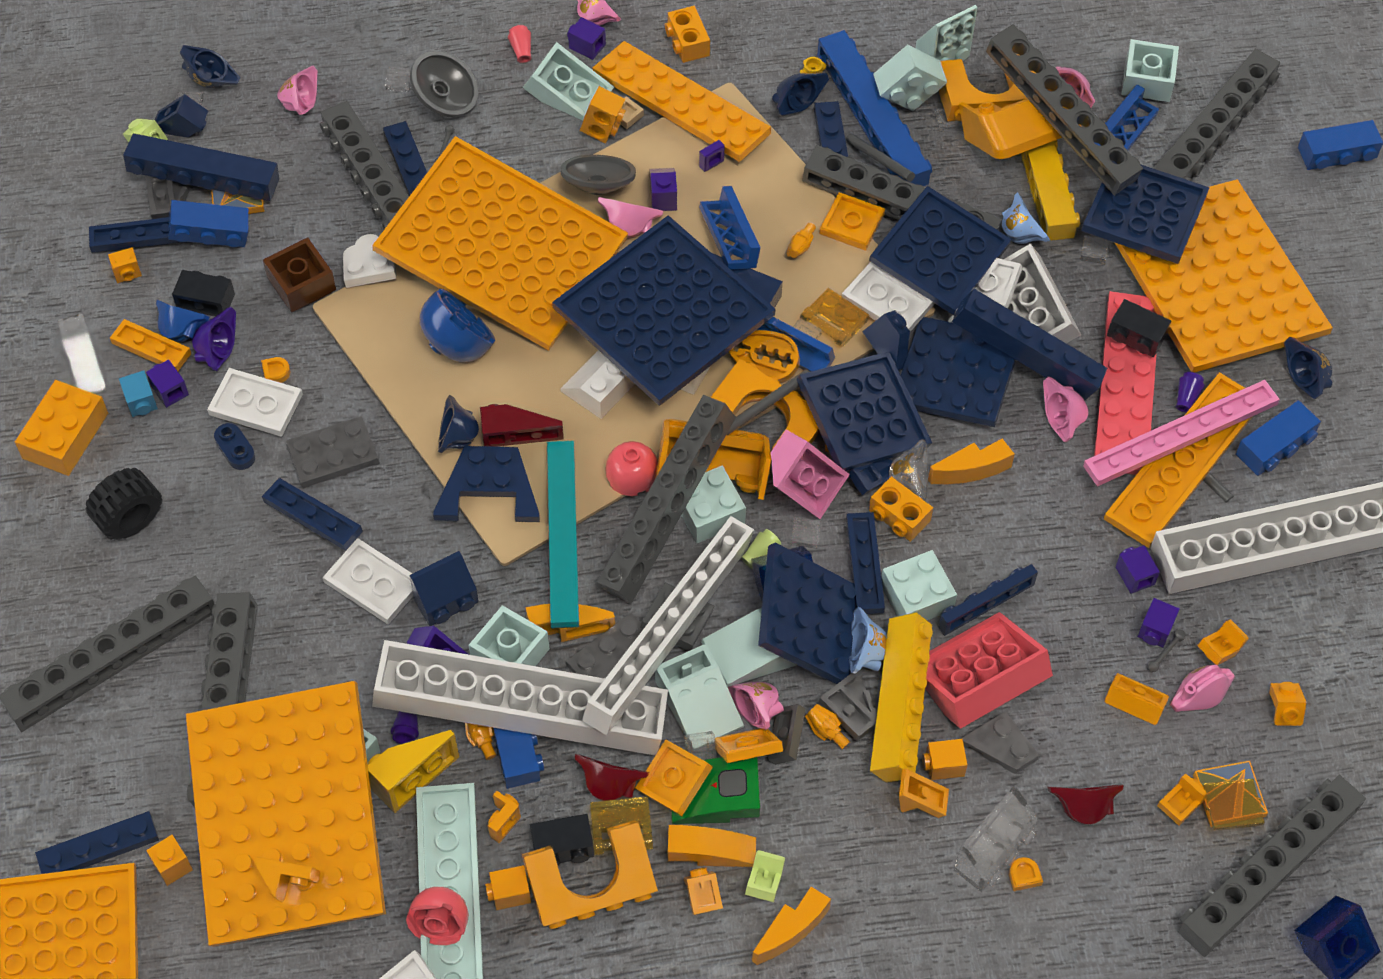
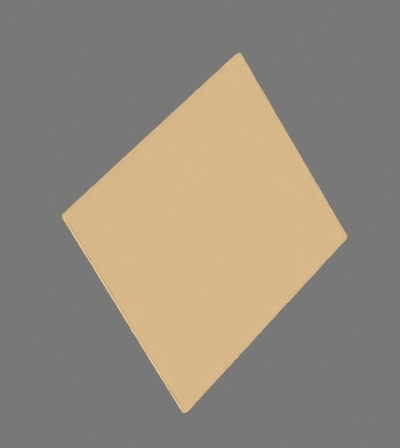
M726 83L711 91L771 126L734 84ZM662 117L593 154L614 156L633 164L636 168V177L627 186L614 192L594 195L569 184L562 177L561 172L540 183L609 222L606 210L598 203L599 197L652 208L649 169L674 168L677 182V210L663 211L661 217L652 221L651 228L669 215L705 248L718 256L721 255L699 206L700 201H719L722 186H732L761 247L757 267L751 269L783 281L782 297L775 307L776 312L773 317L832 347L835 359L831 366L860 359L875 350L862 332L875 320L841 300L845 289L870 263V255L878 247V244L872 239L865 251L819 234L820 227L836 198L832 193L802 181L806 164L772 126L771 134L742 161L738 162L724 153V161L704 172L699 167V151L710 144ZM709 210L718 215L721 213L720 210ZM719 223L716 225L717 227H720L724 230L728 228ZM807 223H813L816 229L813 232L814 237L809 249L796 258L788 257L786 253L793 235L804 229ZM643 233L634 238H627L618 252H620L622 249H624L626 246H628L630 243H632L634 240L640 237ZM727 239L723 241L732 246L735 244L734 242L729 241ZM735 255L731 256L732 260H742V258ZM397 264L396 279L350 288L344 287L313 304V310L444 488L463 450L448 449L443 453L438 452L440 427L445 402L449 395L453 396L464 409L472 411V415L478 422L479 431L470 446H484L480 407L490 404H508L561 420L563 423L564 440L554 441H574L576 525L627 496L613 490L610 482L607 480L605 467L611 451L624 442H641L652 449L658 461L664 420L688 421L703 395L711 397L736 364L729 353H726L710 366L694 395L679 390L660 406L635 384L600 419L561 392L564 384L598 351L569 323L548 351L466 304L465 307L476 318L480 317L495 337V342L482 357L475 361L464 363L451 360L443 354L439 355L429 346L430 342L421 329L420 312L422 306L439 288ZM934 306L926 313L924 317L930 318L934 315ZM742 342L734 347L736 352L739 348L747 349L743 347ZM765 349L762 352H757L759 359L767 356L770 358L771 363H774L775 360L781 361L783 367H786L787 364H792L786 360H781L777 355L769 356ZM798 368L797 372H796V373L794 374V376L791 377L789 380H791L792 378H794L795 376H797L798 374H800V373L803 372L804 370L801 369V368ZM758 401L745 404L735 416H738ZM771 405L769 408H767L766 410H764L763 412H761L760 414H758L757 416H755L754 418H752L736 430L741 429L742 427L748 425L749 423L753 422L759 417L765 415L766 413L775 409L776 406ZM552 441L499 446L518 447L539 510L540 522H515L516 497H460L459 509L502 566L513 563L549 541L547 442Z

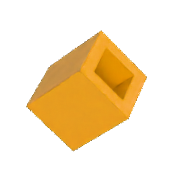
M963 739L928 742L927 751L922 754L924 770H929L930 780L965 777L968 764Z
M173 835L146 850L167 886L193 870Z
M524 865L489 872L491 883H487L485 886L488 901H495L496 910L531 903Z

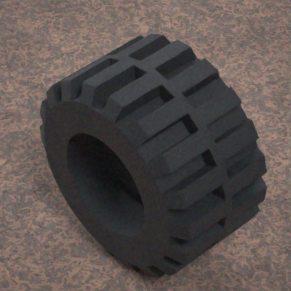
M124 468L107 476L95 487L89 495L90 498L86 501L87 507L85 510L87 515L108 539L120 540L135 535L145 528L156 517L163 499L161 498V493L141 470L137 468Z

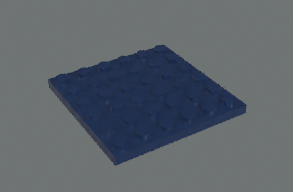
M669 215L552 302L553 309L659 406L775 316L776 309Z

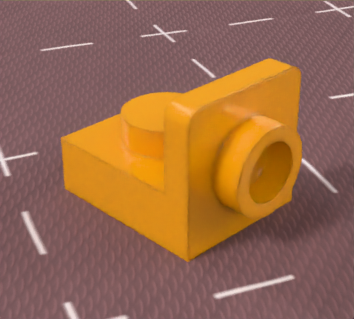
M133 247L108 254L117 283L131 281L142 276Z
M496 791L493 794L495 806L500 811L496 810L490 817L488 830L490 837L500 843L519 821L521 814L518 806L519 803L513 796L507 793L503 795Z
M707 867L689 871L690 876L684 877V882L687 885L692 913L696 915L722 909L716 873L713 871L708 872Z

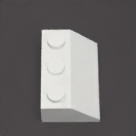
M598 350L564 384L561 392L602 419L635 383Z

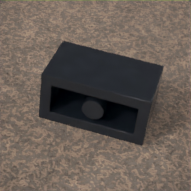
M182 270L172 296L176 307L216 317L231 306L235 292L231 279H227L224 276H212L199 271Z
M1124 299L1111 320L1107 336L1136 349L1142 354L1155 357L1167 336L1171 320Z
M588 814L530 824L533 849L537 850L551 846L558 866L560 863L569 861L582 863L594 857V846Z

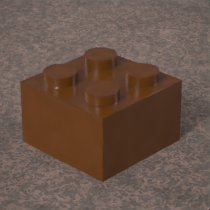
M308 237L263 259L268 280L291 313L336 290L332 270Z

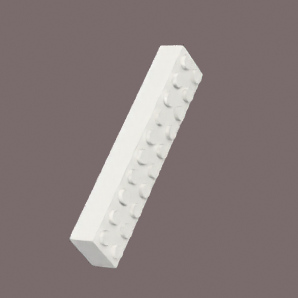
M1383 482L1156 531L1150 548L1168 594L1383 547Z
M384 640L374 686L372 707L656 755L662 740L668 690L644 686L606 736L582 721L588 700L605 678Z

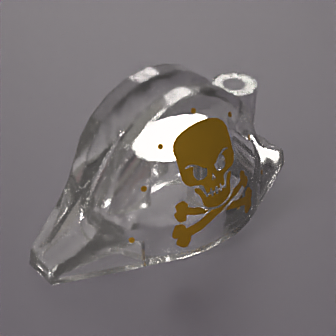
M922 439L909 451L898 454V457L890 466L889 477L892 476L926 502L928 458L927 443Z

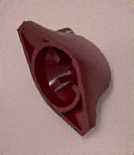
M577 753L575 754V760L584 770L588 790L594 797L603 801L616 800L622 796L632 798L636 781L649 775L647 771L614 766Z
M1122 784L1089 788L1048 787V791L1060 800L1067 816L1073 821L1082 824H1095L1106 815L1114 814L1113 799L1124 789Z

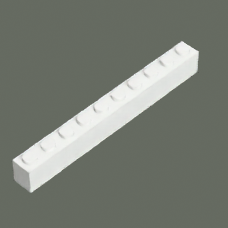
M730 516L588 700L582 721L606 736L746 552L754 532L753 528Z

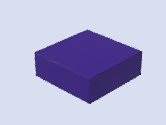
M720 140L699 151V167L704 172L724 161L725 145Z

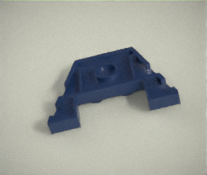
M464 446L433 511L434 521H459L461 496L516 497L515 522H540L539 510L518 447Z

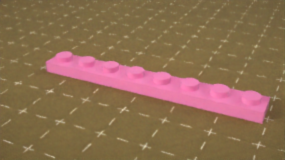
M1263 380L1084 461L1083 467L1098 487L1277 406L1280 399L1266 380Z

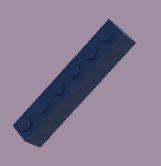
M135 133L132 134L123 154L127 172L151 176L160 180L165 179L179 182L184 185L199 186L208 190L228 192L232 195L252 197L257 200L271 201L279 182L278 164L276 162Z
M973 289L960 302L952 320L956 325L1045 378L1051 377L1063 386L1073 387L1074 391L1084 401L1100 388L1108 369L976 289Z

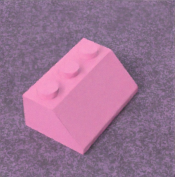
M788 430L784 431L771 451L773 485L811 514L821 519L850 474L809 442Z

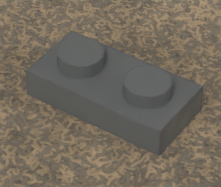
M799 704L783 707L784 711L776 715L773 734L782 741L783 752L769 754L768 760L775 765L797 760L805 708Z

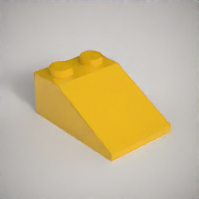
M448 730L387 748L382 754L374 755L368 762L372 791L396 813L416 796V787H426L459 758L455 733Z

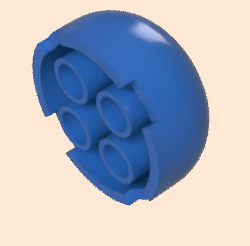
M440 288L427 299L420 312V326L423 334L430 342L429 346L437 354H443L457 362L465 363L479 359L495 342L493 333L480 317L476 318L465 307L466 304L455 298L450 292Z

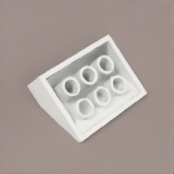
M1031 244L1003 259L1020 263L1023 267L1008 306L1009 310L1066 344L1081 336L1041 256Z

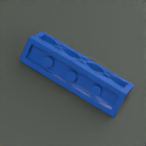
M1139 85L1133 88L1105 123L1109 131L1116 138L1123 141L1127 151L1159 111V108L1142 100L1145 88ZM1141 108L1149 114L1148 116L1137 117L1135 111ZM1124 125H1135L1136 131L1125 133Z
M722 186L719 201H700L699 208L724 264L729 269L756 268L761 247L732 186ZM709 210H720L721 213L718 215ZM719 223L728 228L724 230L720 227H717L716 225ZM727 239L729 241L734 242L735 244L732 246L723 241ZM735 255L742 258V260H732L731 256Z
M772 317L757 329L774 331L789 336L798 348L800 354L799 368L803 370L807 369L809 372L830 367L835 359L832 347L775 317ZM787 357L786 361L792 363L790 357Z

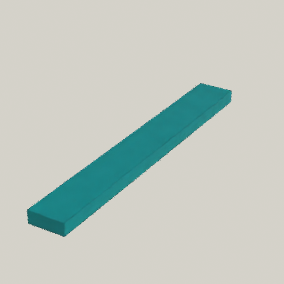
M574 441L547 442L551 628L579 627Z

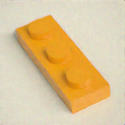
M126 319L120 323L110 337L112 344L156 364H161L169 359L177 371L181 369L191 355L189 347Z

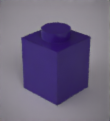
M583 17L576 24H572L568 30L569 49L592 60L606 45L605 28Z
M169 359L153 366L146 372L151 388L166 408L189 395L185 381Z
M1144 545L1138 548L1129 547L1122 551L1115 567L1130 594L1155 585L1160 573Z
M1153 598L1137 637L1143 639L1149 645H1158L1164 648L1180 608Z

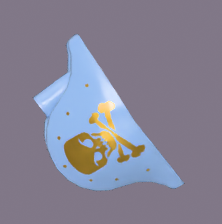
M1017 192L1014 195L1011 207L1002 212L1004 216L1002 228L1006 235L1012 239V242L1018 244L1032 241H1050L1047 234L1030 215L1021 196Z
M858 607L853 612L854 620L851 623L853 642L852 655L849 657L850 671L856 674L863 667L879 671L881 661L885 655L887 634L867 616L862 608Z

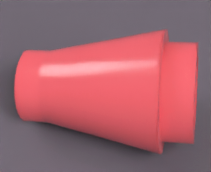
M524 25L512 27L509 30L508 40L517 56V61L526 63L531 60V32Z

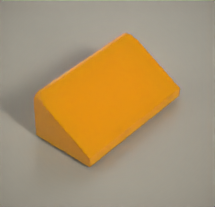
M1117 673L1106 695L1105 703L1156 725L1169 696Z

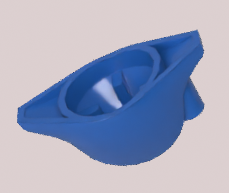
M159 300L156 301L159 313L158 329L164 337L175 342H184L189 338L193 339L197 328L210 319L207 315L171 306Z

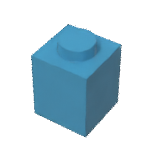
M144 370L119 378L132 417L146 415L158 409Z

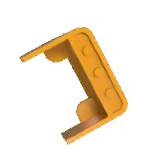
M1028 98L1003 108L994 105L992 102L982 103L975 109L964 102L959 103L964 139L993 158H1010L1062 138Z
M664 420L656 477L688 421ZM733 431L725 436L706 472L723 465L729 478L736 480V484L740 486L742 491L755 493L757 490L758 499L764 500L771 464L769 438L754 432Z

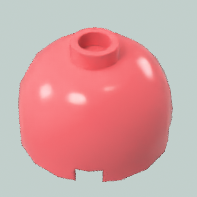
M629 441L616 446L608 455L605 467L606 477L610 482V486L621 495L638 496L639 492L645 490L648 492L656 479L657 457L651 448L641 442Z
M430 887L414 898L406 922L408 928L416 937L421 938V935L431 938L429 942L431 944L450 945L457 943L461 935H464L469 913L465 900L458 893L446 887Z

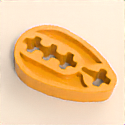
M756 330L742 341L743 347L747 349L739 348L736 352L733 348L728 352L735 363L740 358L745 362H751L759 371L767 376L775 377L780 383L793 377L800 364V354L795 342L789 336L774 331ZM763 349H766L769 356H774L775 353H778L781 360H786L787 357H790L793 364H787L786 367H783L782 362L779 360L771 363L770 358L767 356L759 359L757 352H762Z

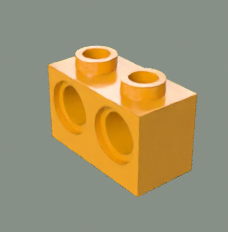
M695 5L668 12V23H665V31L668 37H672L673 50L675 54L680 55L682 62L685 63L710 56V38Z
M599 86L588 106L580 131L606 144L610 135L615 137L620 127V122L626 112L625 109H622L626 99Z
M891 476L871 496L869 511L874 512L875 519L889 525L895 534L905 537L911 542L930 523L934 507ZM889 501V502H892L893 504L889 505V504H886V503H884V502ZM905 517H912L915 520H907Z

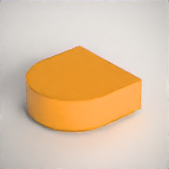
M274 357L261 360L266 379L283 383L289 378L291 371L289 363L284 358Z
M1022 857L1012 863L1009 870V878L1013 891L1042 886L1043 879L1035 861Z

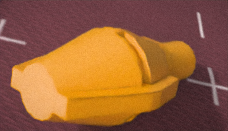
M807 223L804 229L793 235L786 253L788 257L796 258L809 249L814 237L813 232L816 229L813 223Z
M816 704L805 716L814 734L822 740H833L841 749H844L850 743L841 733L842 729L839 726L842 723L835 713Z
M465 723L466 737L472 746L481 748L486 760L494 758L496 753L491 744L493 742L492 736H494L493 727Z

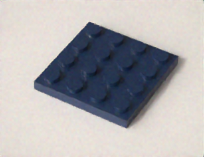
M1141 165L1143 170L1138 179L1115 196L1102 182L1081 231L1179 264L1210 187Z
M927 186L873 251L869 261L952 315H955L960 302L979 285V282L996 258L1002 256L1011 244L1012 239Z
M923 317L918 323L901 377L917 411L995 427L1016 360L953 322Z
M889 351L800 374L796 379L834 463L845 471L928 448L932 444Z
M776 542L769 545L758 646L838 684L850 675L849 657L852 655L853 642L851 624L854 620L853 612L856 604L854 583Z

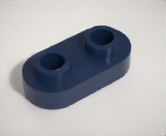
M232 423L220 425L215 430L214 438L218 448L229 464L237 470H245L251 467L255 462V453L237 425ZM240 451L244 452L241 455H237V453H239Z

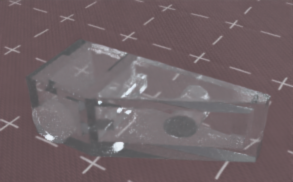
M83 313L57 320L77 387L94 394L106 392L105 381Z

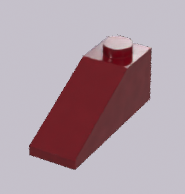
M490 404L480 407L484 446L499 447L564 440L563 423L561 420L508 404Z

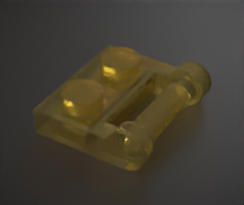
M827 288L810 307L804 309L800 320L806 324H812L833 338L837 345L843 347L867 323L869 314L830 288ZM817 314L821 315L822 317H824L825 319H827L828 321L842 329V331H839L838 329H836L835 327H833L832 325L818 317Z
M648 797L590 802L595 855H602L604 851H613L610 839L602 840V833H607V828L632 820L639 822L640 829L643 831L642 837L646 850L653 849Z

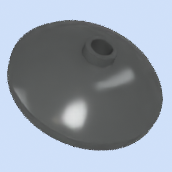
M429 51L420 55L413 63L410 70L411 86L417 98L428 109L445 117H459L467 114L475 106L478 99V84L472 71L459 58L443 51Z
M582 155L563 162L561 165V175L569 184L582 191L594 195H603L630 184L636 177V168L630 162L614 156Z

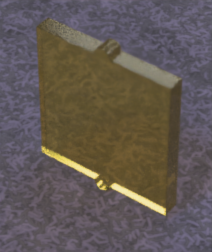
M1254 779L1206 783L1203 785L1204 790L1207 792V805L1205 809L1210 813L1213 830L1264 825L1265 822L1260 806L1262 799L1258 798Z

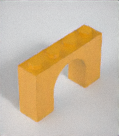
M962 59L940 61L948 83L938 91L948 122L962 121L959 103L961 102L968 104L974 109L985 102H992L994 105L1003 108L1027 99L1006 74L1005 77L1009 90L1000 94H988L979 91L969 82Z
M740 358L711 398L726 403L732 413L736 415L745 404L760 401L782 385L775 377L765 375L753 363L745 362ZM792 391L773 405L778 407L785 416L787 423L785 430L812 444L820 430L806 400L798 392Z
M632 820L607 828L615 857V873L608 886L592 895L576 894L565 887L551 846L522 854L540 922L543 927L549 925V929L558 928L566 925L567 919L576 916L578 920L593 917L595 915L594 911L605 907L606 911H612L623 907V902L634 899L635 902H641L652 898L651 893L657 892L658 889L639 822Z

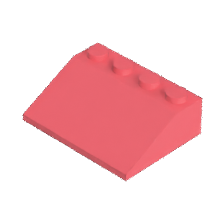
M998 612L929 651L930 659L927 667V685L925 689L943 714L961 729L1052 677L1048 650L1002 613Z

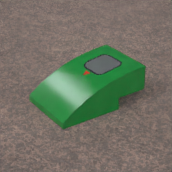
M722 757L704 760L713 768L683 816L672 811V824L730 823V818L759 817L760 797L757 757L727 763Z

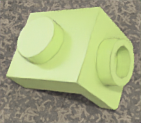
M136 119L129 124V128L123 133L128 142L133 133L168 140L155 120Z
M758 850L745 895L774 902L785 858Z

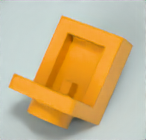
M1229 619L1222 625L1219 631L1203 638L1197 646L1205 653L1209 660L1215 665H1219L1235 657L1249 638Z
M1271 683L1269 693L1275 706V725H1303L1307 702L1299 683Z
M1184 774L1179 783L1159 801L1157 807L1180 826L1203 803L1207 792L1197 779Z

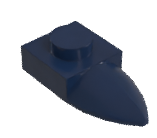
M886 459L865 466L855 467L849 472V477L863 496L879 488L893 475L895 461Z

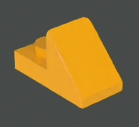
M907 768L903 769L899 792L901 812L918 808L937 818L946 816L949 789Z
M256 856L254 864L272 895L281 901L285 899L288 882L307 887L308 882L318 883L321 871L313 867Z

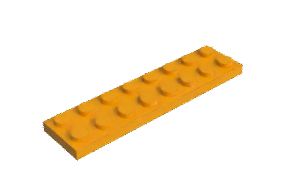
M625 41L592 67L593 71L616 89L711 145L720 140L725 145L724 153L738 162L742 161L771 134V126Z
M1219 372L1185 415L1241 391L1245 387ZM1252 417L1144 465L1105 513L1103 520L1147 548H1150L1156 531L1166 528Z

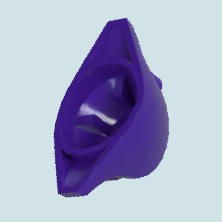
M232 307L225 309L216 317L202 324L193 336L192 346L196 351V362H207L208 366L214 371H217L226 361L234 346L236 311Z

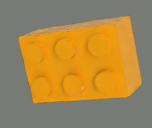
M55 379L15 440L22 459L69 476L109 414L102 396Z

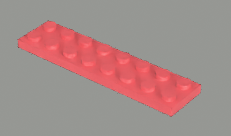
M1109 291L1102 365L1108 369L1100 386L1094 456L1151 431L1156 355L1152 357L1142 354L1136 349L1107 336L1111 320L1124 299L1156 313L1150 299L1146 296ZM1142 467L1126 474L1137 475Z

